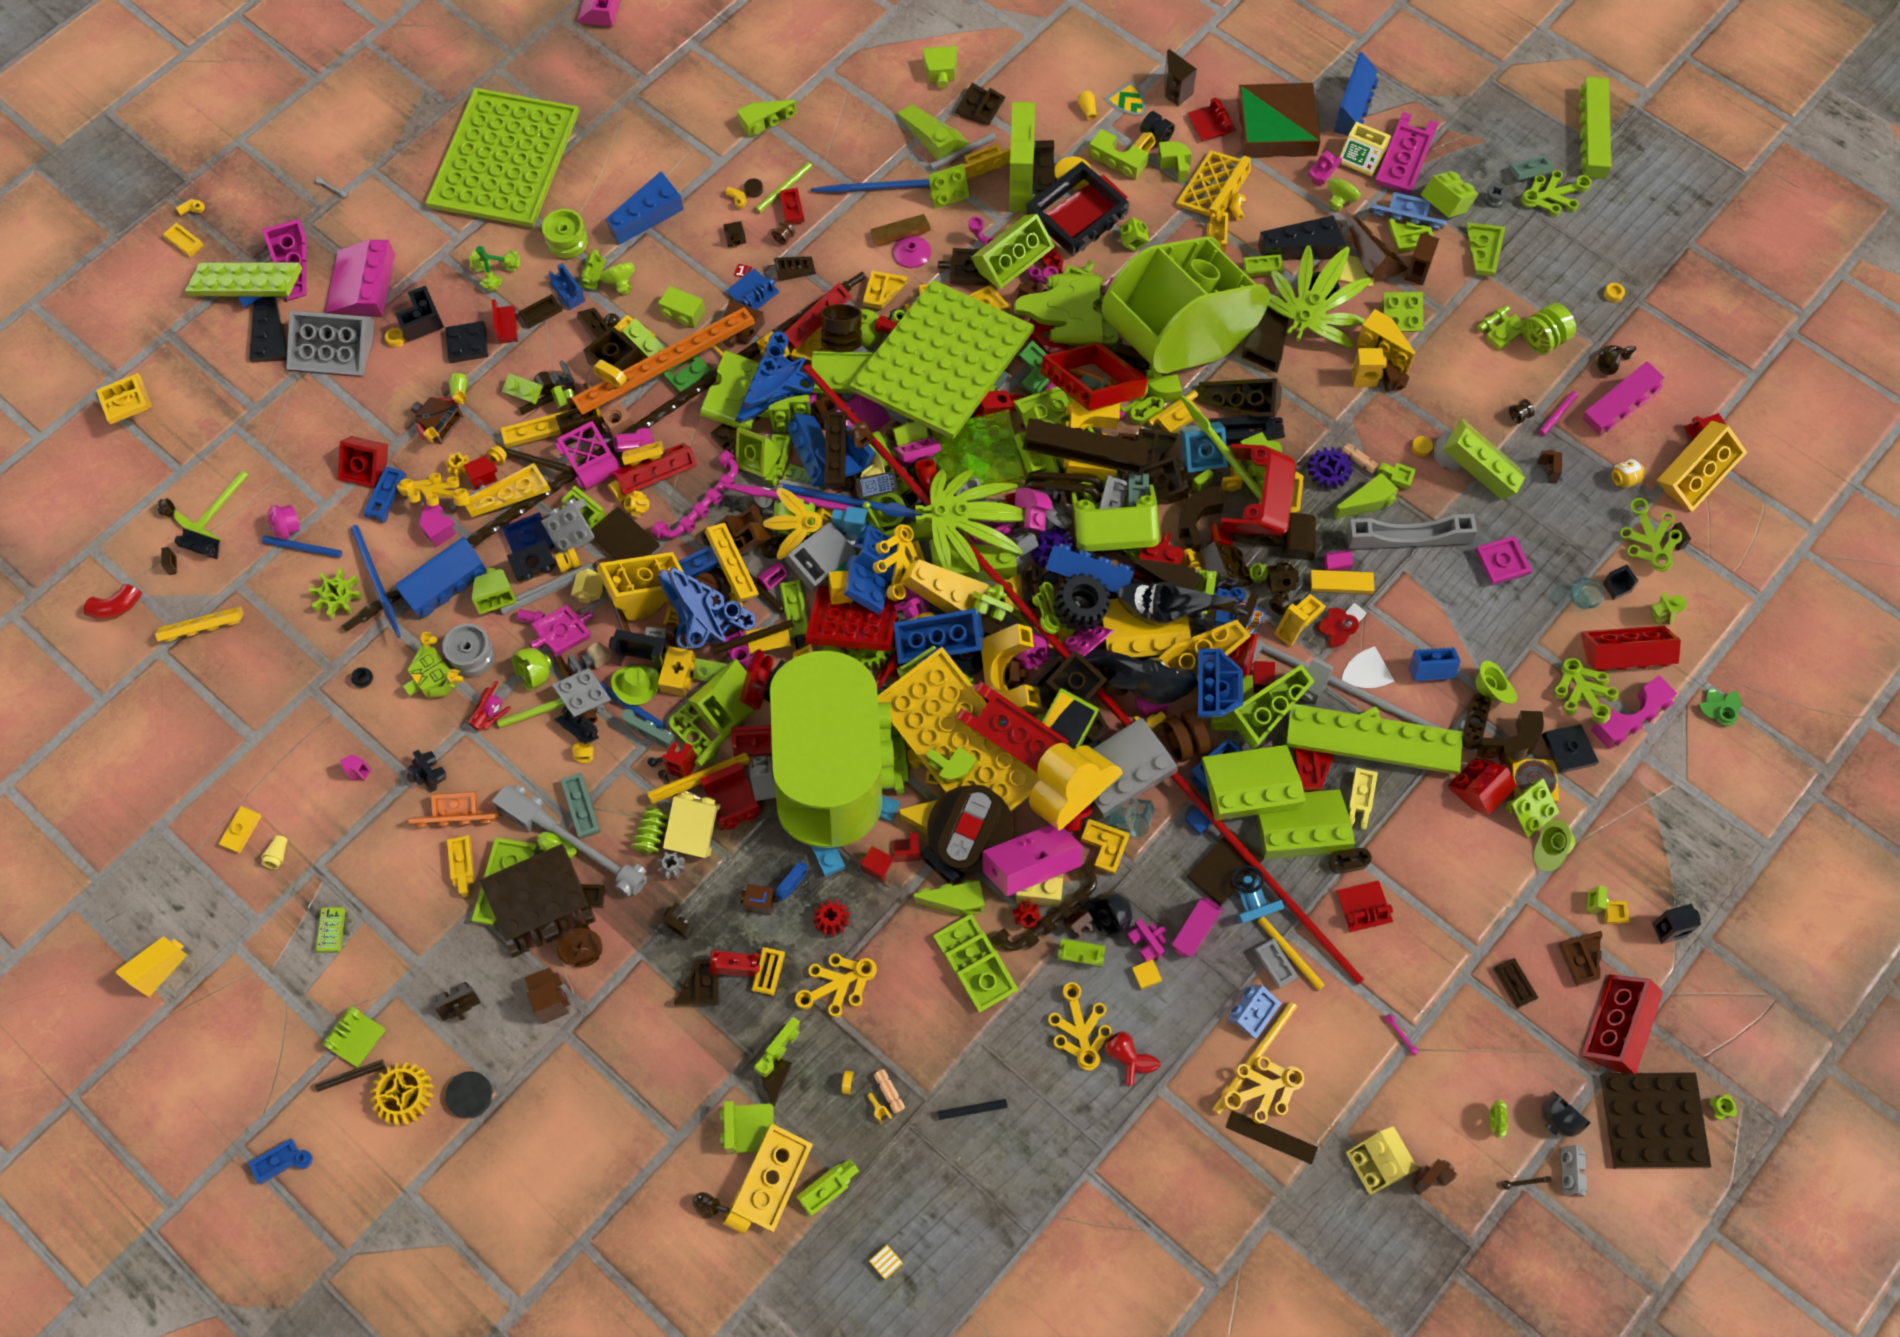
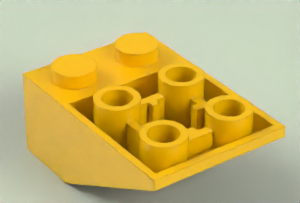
M1374 309L1361 327L1356 348H1382L1383 356H1386L1387 361L1391 360L1397 372L1403 375L1408 374L1415 351L1393 319Z

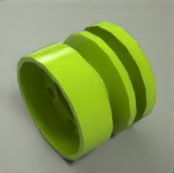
M1557 302L1550 303L1539 312L1526 318L1521 326L1526 343L1534 352L1540 355L1548 354L1559 345L1573 338L1576 334V323L1573 316L1566 307Z

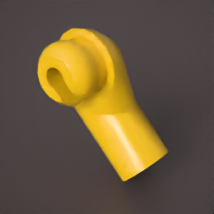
M731 187L726 189V196L734 198L735 205L738 208H744L747 205L744 192Z
M190 199L176 207L181 216L189 211L200 213L205 209L203 202Z

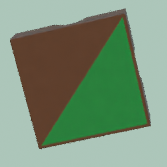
M1313 83L1239 85L1237 107L1242 128L1241 145L1243 156L1269 158L1274 156L1307 157L1318 155L1321 140Z

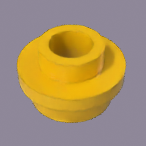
M490 447L487 451L489 460L493 461L494 464L502 465L505 462L507 454L501 447Z

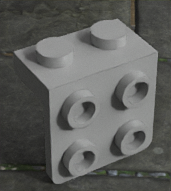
M575 498L564 503L565 508L561 510L559 507L548 512L549 517L541 521L556 548L561 553H565L573 547L577 549L594 539V534L579 510L587 505L583 498L578 501Z

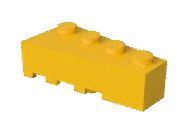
M919 559L908 565L900 580L901 584L946 613L973 609L976 598L972 597L973 592L976 591L990 596L986 589L988 586L993 587Z

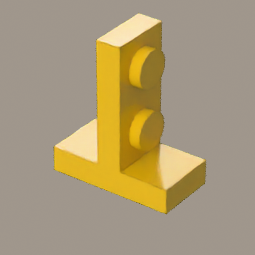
M1309 594L1297 606L1292 604L1287 608L1274 634L1291 647L1297 640L1300 632L1323 613L1326 606Z

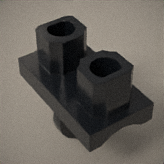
M419 750L414 751L413 755L415 758L412 761V765L408 767L410 772L406 776L407 780L410 783L417 782L418 785L425 783L430 792L436 791L437 784L446 780L445 770L443 767L431 769L430 766L436 764V757L432 751L423 754Z

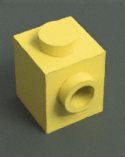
M589 568L576 573L571 595L578 598L582 603H590L600 599L603 593V582L599 574Z

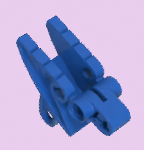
M774 332L771 335L735 421L743 423L768 410L770 405L780 400L790 398L793 395L809 394L813 390L814 381L808 375L800 372L805 358L802 357L792 362L783 356L788 344V338L784 333ZM806 381L810 388L801 387L800 382Z
M674 567L670 568L669 572L665 570L659 571L658 579L662 589L679 618L675 638L679 648H699L706 641L708 643L725 642L724 634L729 627L736 630H750L755 626V615L741 607L738 602H724V597L720 592L711 589V587L702 582H698V580ZM714 596L717 597L715 600H718L716 604H713L712 597ZM683 634H686L687 646H684L680 641ZM700 636V642L697 645H695L697 639Z

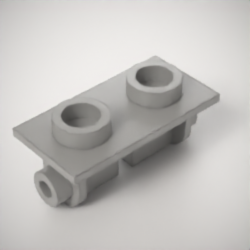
M1577 1144L1561 1148L1563 1196L1576 1194L1578 1197L1586 1196L1585 1192H1588L1586 1175L1580 1174L1579 1171L1586 1170V1152H1583V1147H1578Z

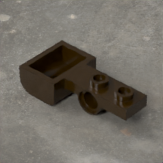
M1291 512L1289 528L1285 534L1272 536L1233 533L1232 542L1282 547L1283 557L1314 560L1316 517L1310 514Z

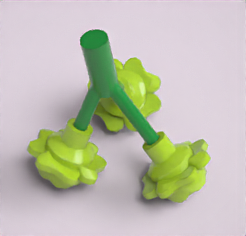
M478 246L476 251H472V255L468 257L470 268H475L477 273L485 271L486 277L481 279L480 286L489 291L497 290L503 278L493 275L492 270H490L492 264L490 259L501 261L503 266L506 267V271L515 272L516 268L521 264V258L517 255V250L512 251L509 249L501 257L487 254L482 246Z

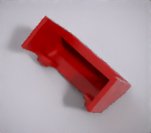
M1231 444L1232 452L1237 460H1252L1255 465L1266 466L1261 504L1248 505L1243 511L1242 519L1221 518L1225 532L1272 536L1285 534L1289 528L1296 473L1294 459L1265 445Z

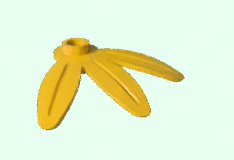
M780 487L777 489L778 497L796 516L780 515L771 517L763 522V526L776 530L795 528L796 530L789 534L781 544L777 552L779 560L787 557L789 553L797 548L808 532H816L822 526V518L818 513L813 511L807 512L805 506L792 492ZM810 518L815 519L814 525L808 524Z

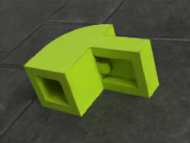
M1176 141L1159 142L1158 159L1160 169L1175 168L1178 183L1185 182L1186 174H1189L1192 155L1190 149Z
M1149 364V369L1146 370L1149 388L1147 395L1149 397L1153 395L1161 397L1164 403H1172L1181 399L1182 388L1178 374L1162 376L1161 373L1157 372Z
M961 747L957 748L949 760L931 748L926 754L929 760L928 764L937 771L940 768L942 769L939 773V778L946 782H959L965 779L978 763L977 758Z

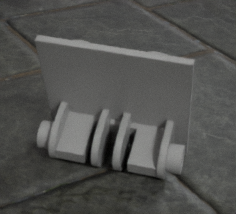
M590 668L552 684V687L573 717L591 709L601 712L605 708L604 703L611 701Z

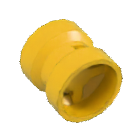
M574 547L568 549L565 553L559 552L554 554L561 573L567 572L572 567H581Z

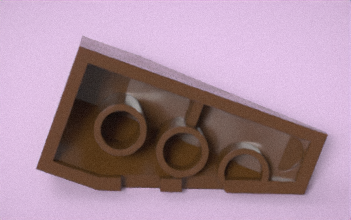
M1348 212L1344 214L1361 264L1365 267L1364 272L1369 277H1377L1383 280L1408 269L1394 252L1391 253L1384 247L1386 244L1372 235L1373 232L1358 217Z

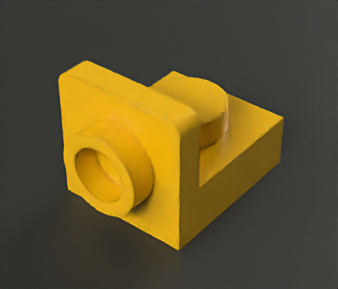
M1160 711L1156 716L1152 714L1145 722L1153 733L1156 734L1163 728V719L1167 718V716ZM1137 715L1133 718V723L1140 719Z

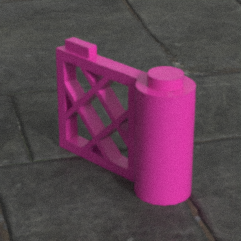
M593 421L557 438L558 443L555 446L561 455H566L576 472L577 477H575V481L580 489L588 490L612 477L610 472L621 468ZM590 428L593 430V440L582 438L584 431ZM570 438L577 440L575 449L566 447L564 441ZM580 441L591 444L589 453L578 451ZM594 445L603 447L606 453L600 456L593 455ZM576 454L587 457L586 463L578 467L574 461Z

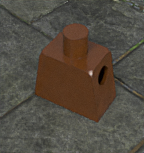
M729 300L723 318L745 307L753 317L755 324L725 339L723 343L729 348H733L736 342L748 344L765 324L762 311Z

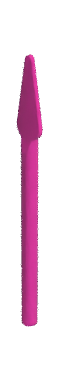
M723 484L724 488L754 497L780 500L777 491L764 489L759 486ZM795 495L797 498L804 499L805 504L809 505V502H811L815 507L846 511L848 506L857 507Z

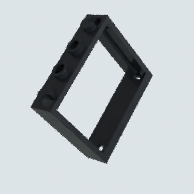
M1083 161L1027 203V215L1038 214L1048 235L1072 257L1080 251H1084L1091 242L1097 241L1105 231L1111 230L1115 223L1124 219L1129 210V201ZM1082 180H1086L1115 207L1073 239L1043 211Z

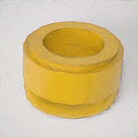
M581 742L572 746V755L575 761L587 764L593 760L594 746L591 743L585 745Z

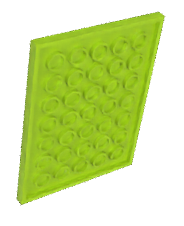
M474 88L426 200L427 208L534 228L579 115V107Z
M932 279L852 381L850 390L954 439L1032 334L1034 325Z

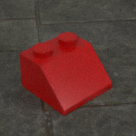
M354 436L341 440L339 446L338 480L375 488L387 465L388 444Z

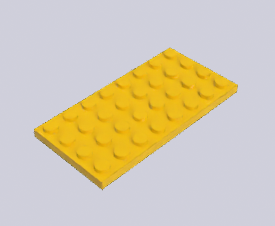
M941 647L878 695V703L890 702L891 723L946 793L961 786L983 785L1000 795L1008 804L1010 810L1013 811L1030 797L1033 787L1040 780L1038 773L955 717L960 709L963 708L978 718L987 703L980 694L974 691V686L943 647ZM999 719V720H998V725H999V726H1005V725L1002 723V721ZM961 747L977 758V765L965 779L959 782H946L939 778V773L942 769L940 768L937 771L928 764L929 760L926 754L931 748L949 760L957 748Z

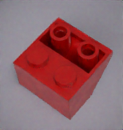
M1475 758L1448 787L1473 810L1490 815L1517 785L1507 767Z

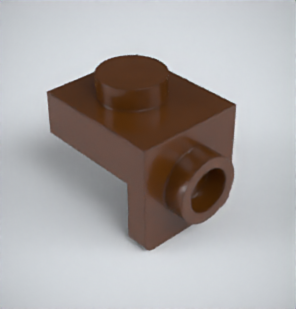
M822 396L814 401L816 412L814 416L818 424H822L824 430H826V412L835 408V404L827 396Z

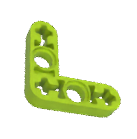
M687 702L670 717L669 725L673 733L685 745L688 743L693 746L696 756L699 757L703 753L700 747L701 744L706 749L712 742L695 725L702 717L699 713L691 714L690 709L693 706L690 702ZM675 722H683V725L686 728V730L683 731V729L679 725L676 726ZM696 733L699 735V739L696 742H689L687 740L688 736ZM717 750L705 763H710L716 759Z

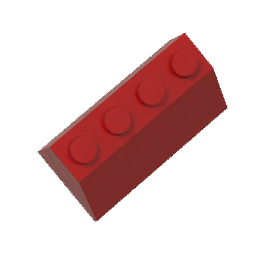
M1665 625L1581 631L1587 663L1596 671H1607L1611 668L1627 670L1629 667L1649 668L1652 665L1669 667L1671 664H1679L1681 639Z
M1609 974L1581 1056L1615 1072L1636 1075L1663 991L1651 979Z

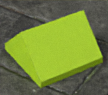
M737 428L735 461L738 468L761 477H766L781 453L769 438Z

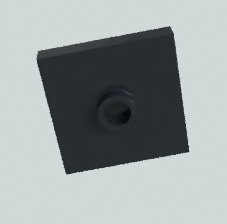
M1581 724L1546 731L1542 734L1559 773L1596 766L1599 763Z

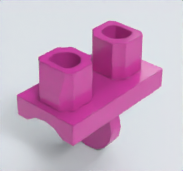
M1326 150L1308 172V176L1312 178L1311 182L1319 187L1324 185L1340 165L1342 158L1335 157Z
M904 586L906 590L905 601L894 605L896 611L903 610L906 620L931 609L926 599Z
M1142 919L1136 921L1134 928L1127 933L1130 943L1134 946L1143 940L1146 944V947L1139 951L1144 962L1155 958L1158 961L1163 958L1162 954L1165 950L1161 945L1167 942L1163 937V934L1167 931L1165 927L1157 929L1154 923L1147 927Z

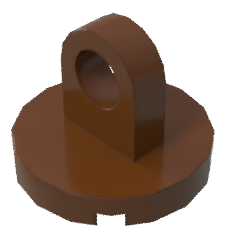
M584 924L582 928L575 926L573 929L564 932L558 939L557 944L558 957L565 964H574V967L580 968L596 963L603 950L601 938L587 924Z

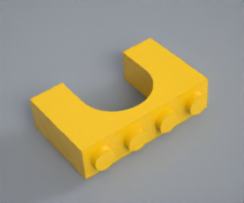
M1072 399L1071 404L1066 406V416H1069V421H1066L1065 426L1081 428L1083 430L1088 427L1116 429L1120 419V403L1088 411ZM1063 458V468H1066V473L1090 474L1097 476L1101 480H1107L1108 475L1115 478L1117 470Z
M1015 624L983 638L981 654L985 684L1027 713L1042 708L1039 688L1024 684L1009 690L1005 682V672L1010 660L1015 655L1034 648L1032 628Z

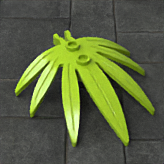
M1306 246L1299 266L1297 298L1286 278L1275 270L1271 272L1272 281L1284 301L1270 294L1267 307L1294 320L1293 326L1286 333L1288 337L1299 327L1296 341L1299 342L1303 332L1308 328L1335 344L1349 349L1353 348L1352 341L1343 332L1331 326H1362L1366 320L1350 313L1326 314V312L1355 297L1369 285L1371 279L1363 278L1353 281L1325 300L1343 272L1349 255V247L1342 249L1326 264L1317 277L1311 291H1309L1313 273V254L1311 246Z
M941 469L932 481L930 491L931 505L926 507L915 505L916 513L923 514L922 516H916V524H921L925 521L932 523L933 541L942 568L951 571V553L947 536L963 561L977 575L980 573V568L972 548L955 528H959L996 548L1022 556L1023 551L1002 533L986 525L969 521L1025 522V509L998 502H969L1017 489L1018 485L1013 483L985 484L954 496L969 481L974 470H967L956 476L946 487L945 491H943L946 485V472L944 469Z

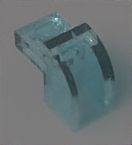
M1131 798L1127 808H1120L1111 814L1108 826L1130 832L1132 837L1146 835L1155 814L1152 801Z

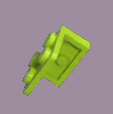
M724 1101V1108L720 1109V1121L724 1123V1132L720 1133L721 1147L725 1146L728 1154L757 1152L771 1123L774 1124L773 1105L754 1104L736 1106L734 1101Z

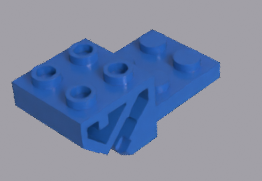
M867 525L854 545L861 552L858 555L849 556L846 562L845 571H848L844 595L879 615L884 608L888 581L893 577L895 563L880 574L874 572L873 564L895 553L897 544L890 547L889 552L879 554L875 548L876 544L886 541L890 537L880 530Z

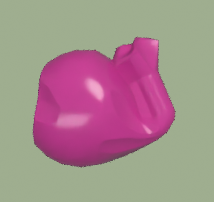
M1032 632L1034 648L1013 657L1015 661L1019 662V666L1024 669H1033L1049 659V643L1039 633Z

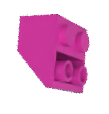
M583 0L577 20L578 23L613 27L620 0Z

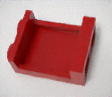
M740 762L700 778L707 797L715 799V803L721 804L720 809L716 813V819L721 830L733 829L738 823L745 820H754L759 814H762Z

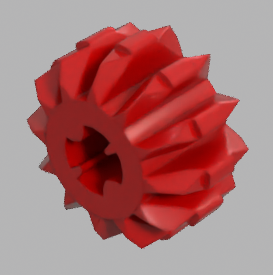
M829 898L827 899V905L819 902L820 909L813 910L815 917L812 918L813 923L817 924L816 930H823V936H827L831 932L832 937H835V931L837 930L843 934L844 929L842 926H849V921L846 919L850 918V913L845 912L847 906L845 904L840 906L838 899L834 904L831 903ZM829 915L834 916L833 921H829Z

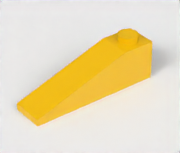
M1234 620L1174 644L1158 658L1162 659L1167 667H1180L1191 671L1198 680L1199 649L1220 648L1228 656L1251 635L1238 620Z

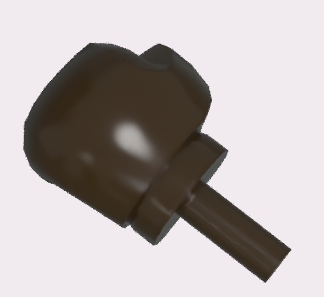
M699 1192L693 1197L692 1205L695 1211L704 1219L711 1218L719 1211L726 1214L729 1213L728 1207L721 1206L719 1199L706 1192Z

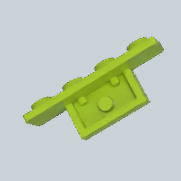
M1033 407L1021 414L1026 428L1029 418L1041 419L1037 407ZM1026 432L1018 433L1014 436L1027 474L1038 471L1061 473L1054 456L1022 449Z

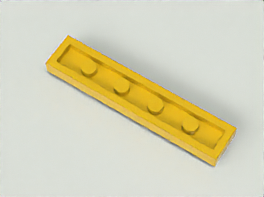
M598 406L595 409L601 424L603 421ZM575 409L502 427L501 432L505 447L509 448L561 434L556 415Z

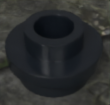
M359 667L352 673V683L358 688L367 687L373 681V674L368 668ZM366 676L365 679L360 681L361 677Z

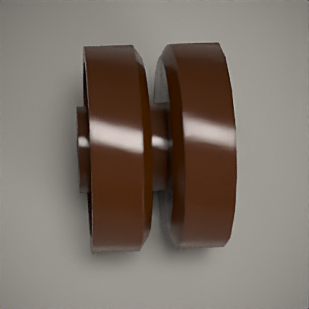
M1194 708L1181 712L1180 718L1173 715L1163 719V730L1173 755L1180 763L1192 759L1193 753L1200 756L1210 752L1211 745L1208 732L1201 717H1198V712Z

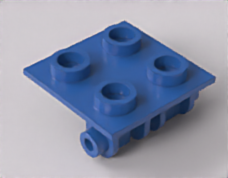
M753 269L727 289L726 292L738 303L758 310L777 295L780 290L774 286L775 281L773 278H765L756 269Z

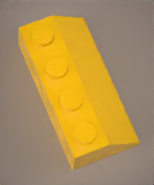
M1711 421L1656 481L1667 495L1688 511L1693 512L1746 455L1747 451L1728 425Z

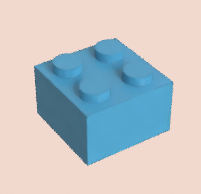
M1220 422L1210 423L1213 430L1226 445L1225 427ZM1197 425L1180 427L1182 461L1188 473L1228 467L1227 459L1208 435Z

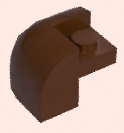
M751 505L738 516L727 515L715 524H726L739 553H748L756 550L772 536V529L763 526L764 520L757 505Z

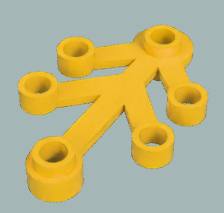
M432 473L429 475V479L413 481L407 478L402 479L397 484V490L400 494L408 496V501L412 503L421 500L420 492L426 498L428 506L439 504L438 495L453 498L454 504L458 506L470 503V495L466 489L444 490L460 486L459 478L456 476L448 477L447 482L441 483V474Z
M904 524L896 526L894 536L886 541L878 542L875 547L879 554H885L889 552L890 547L897 544L895 553L873 564L874 572L880 574L895 563L892 585L887 589V597L893 601L901 600L906 595L905 587L900 583L902 570L906 571L908 565L915 562L914 559L922 560L911 542L914 536L913 530L910 526ZM905 548L910 555L908 559L905 555Z
M837 953L832 954L829 957V964L832 968L844 967L852 970L845 975L821 968L819 964H812L808 970L811 978L818 979L821 977L832 982L812 992L808 990L799 991L795 997L797 1006L802 1010L810 1009L814 1001L837 990L828 1011L831 1017L838 1018L842 1015L841 1006L848 985L857 980L854 993L849 996V1003L854 1008L860 1007L863 1002L862 993L866 982L873 979L877 973V966L873 960L863 958L856 962L842 958ZM839 958L840 962L833 964L832 959ZM864 967L870 968V971L868 973H863L862 969ZM814 968L820 970L816 975L811 973ZM853 997L860 998L858 1003H853L851 1000ZM808 998L809 1002L804 1005L801 1003V1000ZM838 1007L840 1010L837 1014H833L831 1012L832 1008Z
M1070 982L1063 988V997L1070 1003L1075 1026L1062 1019L1058 1013L1049 1015L1048 1024L1052 1028L1062 1029L1079 1040L1081 1048L1068 1042L1064 1035H1057L1054 1038L1053 1044L1056 1049H1064L1077 1057V1063L1080 1068L1091 1071L1098 1067L1100 1062L1098 1052L1105 1040L1111 1037L1112 1029L1108 1025L1100 1026L1098 1036L1090 1047L1088 1037L1098 1020L1105 1016L1106 1007L1102 1003H1096L1093 1006L1092 1014L1084 1024L1078 1001L1081 996V988L1077 983ZM1073 990L1075 991L1076 995L1074 997L1068 996L1067 992ZM1101 1007L1103 1013L1098 1014L1095 1012V1009ZM1057 1017L1059 1022L1054 1024L1051 1022V1018ZM1107 1029L1109 1031V1034L1107 1036H1103L1101 1034V1030ZM1058 1039H1063L1065 1044L1063 1046L1057 1045L1056 1041ZM1086 1056H1090L1093 1059V1061L1091 1063H1086L1084 1061V1058Z
M1266 1056L1257 1058L1255 1067L1259 1071L1268 1070L1280 1078L1271 1080L1251 1070L1247 1064H1240L1235 1068V1075L1240 1079L1247 1078L1259 1084V1086L1241 1093L1230 1091L1222 1097L1223 1106L1229 1111L1239 1109L1244 1101L1263 1095L1259 1108L1252 1113V1119L1257 1124L1267 1121V1112L1276 1089L1284 1087L1279 1102L1273 1104L1272 1110L1275 1115L1282 1116L1288 1112V1103L1293 1090L1301 1088L1304 1084V1074L1299 1068L1291 1066L1284 1069L1271 1062ZM1261 1060H1264V1061H1265V1063H1266V1067H1265V1068L1261 1067V1065H1260V1061H1261ZM1241 1067L1245 1069V1075L1240 1073ZM1290 1074L1295 1078L1294 1083L1289 1080ZM1229 1097H1231L1234 1100V1104L1232 1106L1228 1103ZM1279 1104L1283 1107L1282 1113L1277 1109ZM1258 1112L1262 1113V1120H1259L1257 1118Z

